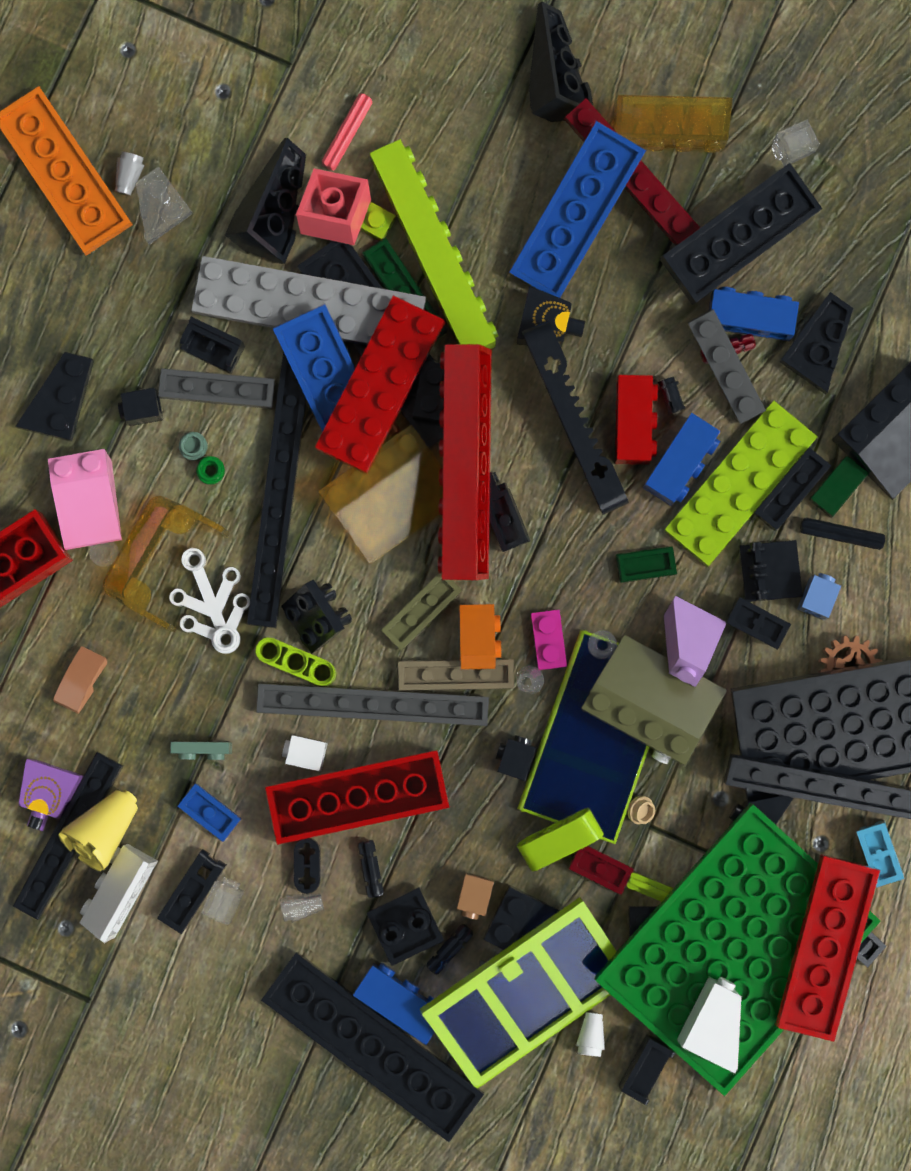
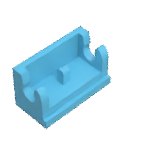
M885 820L878 821L868 827L859 828L856 832L869 867L880 870L876 888L904 879V874Z

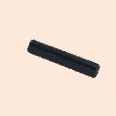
M804 518L800 526V532L803 534L878 550L883 549L886 536L881 533L811 518Z

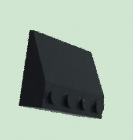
M911 362L832 439L848 457L869 473L868 476L892 500L911 482Z

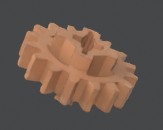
M843 636L841 637V644L837 640H832L831 646L833 649L824 648L822 650L827 657L818 660L819 663L824 665V669L819 670L818 673L846 668L844 664L850 661L853 666L865 665L860 657L861 653L866 657L868 664L882 662V659L874 658L878 649L869 650L870 641L866 640L860 644L859 636H854L851 642H849V638ZM847 648L845 656L834 658L838 651Z

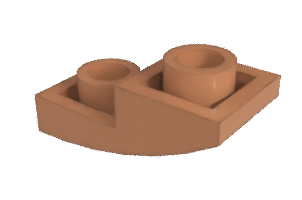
M81 646L68 667L53 701L79 714L94 692L93 684L107 665V659Z

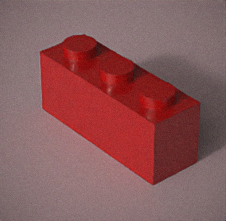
M618 375L616 380L615 464L649 465L651 458L656 457L657 440H652V429H657V412H652V402L657 401L658 384H653L652 375Z

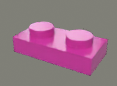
M560 610L531 613L538 671L567 667Z

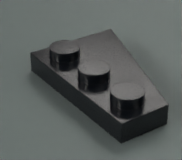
M830 292L780 360V363L826 395L854 308Z
M64 352L15 427L72 442L94 360Z

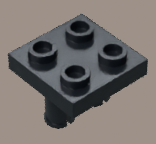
M314 579L304 584L281 605L286 618L293 624L300 635L302 643L309 649L311 654L320 650L345 629V625L350 624L352 621L350 614L341 618L343 614L348 612L345 607H341L334 612L328 603L336 599L335 590L327 593L332 588V585L326 583L318 587Z
M420 887L367 912L368 918L391 966L444 941Z

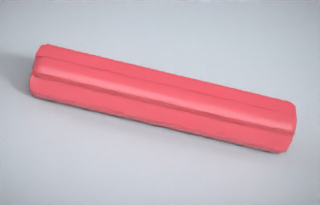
M363 93L358 94L322 159V165L332 171L336 170L372 105V99Z

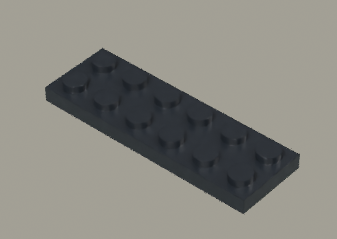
M789 163L659 259L693 305L822 210V207L794 167Z

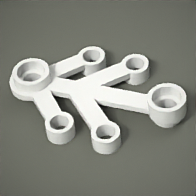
M197 548L187 549L182 555V564L187 570L193 572L204 602L188 596L182 589H174L170 593V602L175 606H185L211 617L215 628L198 623L197 619L191 615L182 617L180 627L187 633L195 632L211 639L213 647L218 652L223 654L232 653L240 644V634L237 631V627L244 611L249 609V596L240 593L234 597V609L227 623H225L222 611L233 586L240 581L241 574L234 567L226 568L222 575L223 581L215 597L203 568L206 563L204 553ZM196 555L200 561L196 566H192L190 558ZM228 572H236L237 577L234 581L227 580ZM178 592L184 596L180 603L174 601V595ZM241 597L247 599V605L243 608L237 605V601ZM187 619H192L194 621L193 628L186 629L184 622ZM225 634L231 636V642L228 645H223L221 642V638Z

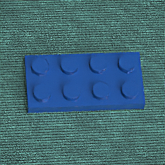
M326 304L273 327L274 333L322 432L356 368Z

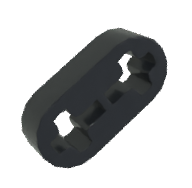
M312 838L302 839L294 847V885L301 893L309 894L317 890L321 882V849L318 842ZM305 843H310V848H315V854L310 855V864H305V855L299 852L301 848L305 847ZM305 868H310V877L316 880L315 883L310 884L309 889L305 888V884L299 881L300 878L305 876Z

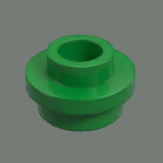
M207 456L199 461L196 473L203 483L214 485L223 479L225 466L217 457ZM210 466L216 468V473L212 476L206 474V470Z

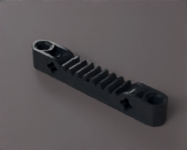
M549 320L523 330L522 334L602 515L629 504L613 464L609 459L599 456L603 452L602 449L593 448L598 439L588 437L594 430L593 428H584L585 423L589 419L588 417L579 416L584 407H575L574 405L580 399L579 396H570V393L575 389L574 385H565V382L570 378L569 375H563L567 368V361ZM548 357H551L553 361L558 360L560 362V365L556 367V373H553L552 370L546 371L544 365L548 363ZM596 462L601 466H606V469L602 471L603 477L601 478L596 474H591V471L595 469L594 464Z

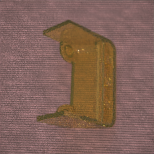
M164 496L153 497L148 501L105 576L103 589L109 597L174 632L177 627L146 611L152 594L150 588L145 583L139 581V578L167 530L175 534H185L193 528L197 521L228 538L230 533L221 525Z

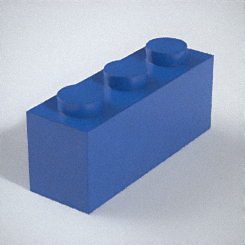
M719 287V290L714 289L711 295L709 311L714 309L725 332L744 335L750 333L757 337L790 341L795 335L799 302L792 301L791 297L784 295L770 298L764 297V294L758 291H748L747 294L736 292V289L731 287Z
M691 413L645 483L643 489L670 506L676 500L681 503L690 489L685 485L691 476L697 479L705 466L701 462L706 453L712 455L721 442L716 439L720 430Z
M381 962L378 966L373 963L353 996L427 1045L435 1032L421 1014L420 1008L432 1001L434 997L430 995L427 999L418 993L420 988L407 979L402 982L394 977L396 972L386 964ZM446 1011L438 1015L441 1020L446 1016Z

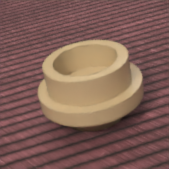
M644 795L635 797L629 804L628 818L635 824L649 823L655 815V806L651 799Z

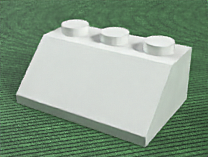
M129 844L123 845L122 848L118 847L110 861L112 866L108 873H102L94 888L98 891L93 900L88 898L80 911V914L83 915L80 924L104 943L115 938L158 860Z

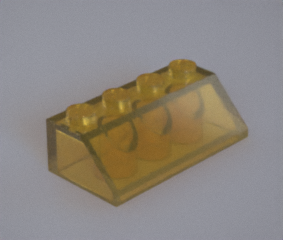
M618 95L613 113V129L619 135L640 147L647 148L649 151L676 148L675 150L679 152H689L692 149H704L705 152L709 153L719 152L721 149H725L728 142L732 98Z

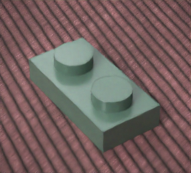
M171 742V753L178 754V759L196 760V754H207V760H225V754H232V743Z

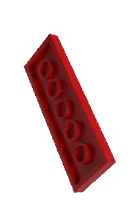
M393 295L329 418L315 449L368 474L444 326L445 320Z
M823 854L820 855L775 1024L778 1028L835 1042L878 881L879 869Z

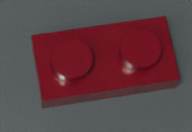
M589 846L576 852L568 868L622 895L634 868Z

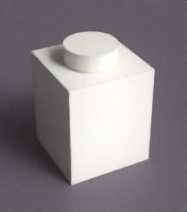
M292 735L291 741H285L282 757L286 758L285 764L322 771L328 743Z

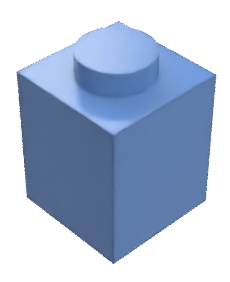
M819 573L818 576L813 575L808 580L797 610L822 620L829 618L841 586L834 583L836 579L822 573Z

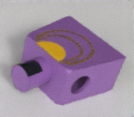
M27 759L19 798V806L32 810L27 826L43 831L48 816L61 818L84 775L35 759Z

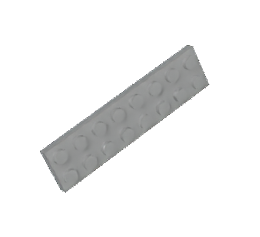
M202 256L191 311L193 314L273 328L326 304L343 341L368 345L393 295L423 310L426 297Z

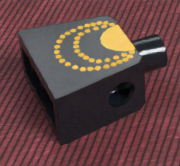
M529 286L517 337V345L527 346L522 334L523 330L549 320L562 347L565 334L582 337L585 321L569 317L572 303Z

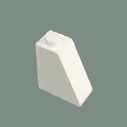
M708 977L677 1040L683 1048L735 1073L738 1068L741 996L734 989L736 985L723 977H719L718 981Z

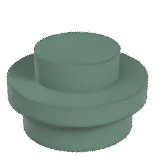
M197 432L185 434L179 442L180 453L183 457L192 461L201 459L208 449L206 439Z

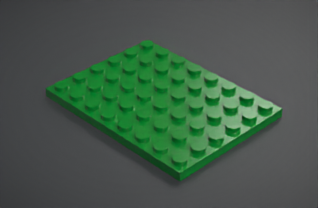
M750 803L597 973L594 980L723 1096H726L784 1031V1029L778 1028L775 1024L818 863L756 806ZM871 911L868 914L861 943L881 922ZM708 977L717 981L719 977H723L736 985L734 989L741 996L738 1068L735 1073L683 1048L677 1040Z

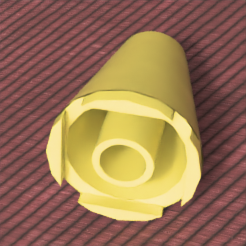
M115 790L64 827L58 835L61 842L70 852L74 848L80 854L78 859L97 871L104 870L108 867L138 809L136 805L137 799L127 790L122 792Z

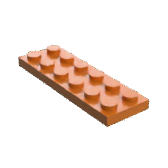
M39 86L0 111L1 131L86 256L133 225Z

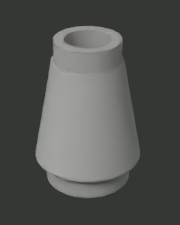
M123 151L120 158L117 157L116 192L131 196L132 190H134L145 166L142 164L143 157Z

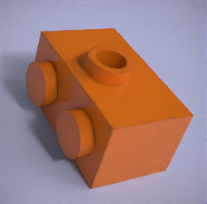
M494 604L460 605L461 669H496V658H501V640L495 641V632H501L500 615H495Z

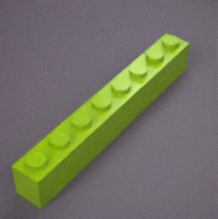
M401 139L370 152L371 163L456 343L480 344L489 349L496 347L495 338L499 337L492 321L488 323L483 314L487 311L484 302L480 296L475 297L471 289L475 286L469 271L463 272L459 264L463 261L457 246L451 247L448 240V237L451 236L445 221L440 222L436 215L439 209L434 197H428L424 190V187H427V183L422 172H416L412 163L415 162V158L410 147H404Z

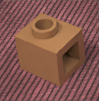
M465 873L457 909L462 910V916L478 920L479 915L486 916L494 880Z

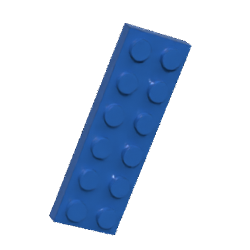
M596 121L509 273L541 291L560 298L646 150Z

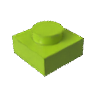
M371 202L360 230L381 241L389 232L396 219V215Z

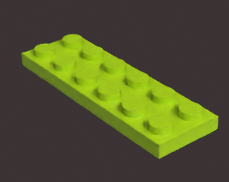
M773 401L664 531L708 567L818 436L777 402Z

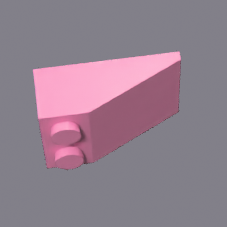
M105 449L48 459L51 488L64 549L70 550L122 540L112 461Z

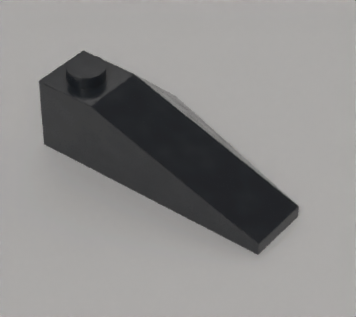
M541 1L537 7L530 72V107L532 114L547 121H565L564 118L585 98L593 105L592 93L588 82L583 83L578 71L582 67L580 60L574 57L569 47L572 39L562 12Z
M289 138L282 140L236 209L225 233V236L243 251L279 264H285L295 241L296 231L293 230L294 217L299 208V205L296 204L298 189L302 187L306 154Z

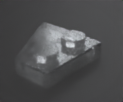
M159 166L136 182L140 201V213L145 232L144 238L148 245L193 214Z

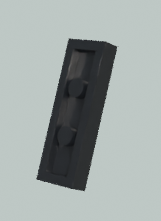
M809 447L753 514L776 532L831 465Z

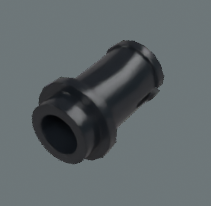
M674 377L659 381L658 391L662 393L668 415L686 409L677 387L679 381H675Z

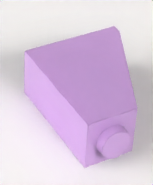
M675 596L664 614L669 674L696 687L707 670L726 622Z

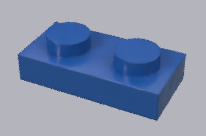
M197 783L194 784L177 806L222 842L227 839L242 819Z

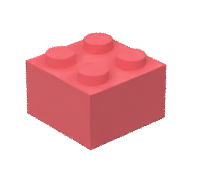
M314 168L296 213L300 233L355 245L371 202L368 179Z

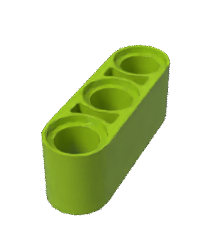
M263 638L256 645L255 651L258 659L272 667L322 687L331 685L336 679V668L325 659L274 638ZM267 644H275L277 647L276 656L272 659H266L263 656V648ZM296 654L302 655L304 659L302 668L292 670L289 666L290 658ZM325 665L330 668L331 674L326 681H319L315 676L316 669L319 666Z
M585 808L526 837L517 844V848L529 869L533 872L596 842L604 833L590 808Z

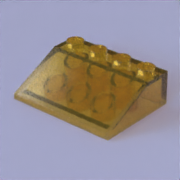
M411 424L382 445L368 474L351 467L318 492L369 564H372L440 515L438 504L439 499L443 498V486L439 484V471L443 468Z

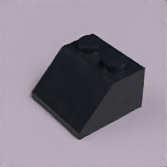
M509 885L483 938L494 946L505 950L560 910ZM532 951L521 957L535 964L537 962V958Z

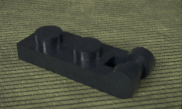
M204 849L197 855L157 917L158 920L180 934H183L227 866L221 860L217 862L209 857L210 853ZM202 866L211 871L207 879L198 874Z

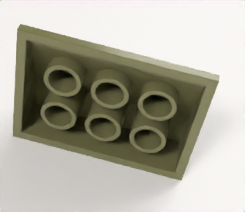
M624 635L592 688L582 710L686 767L727 690L704 677L700 679L696 687L681 681L679 678L669 674L667 657Z

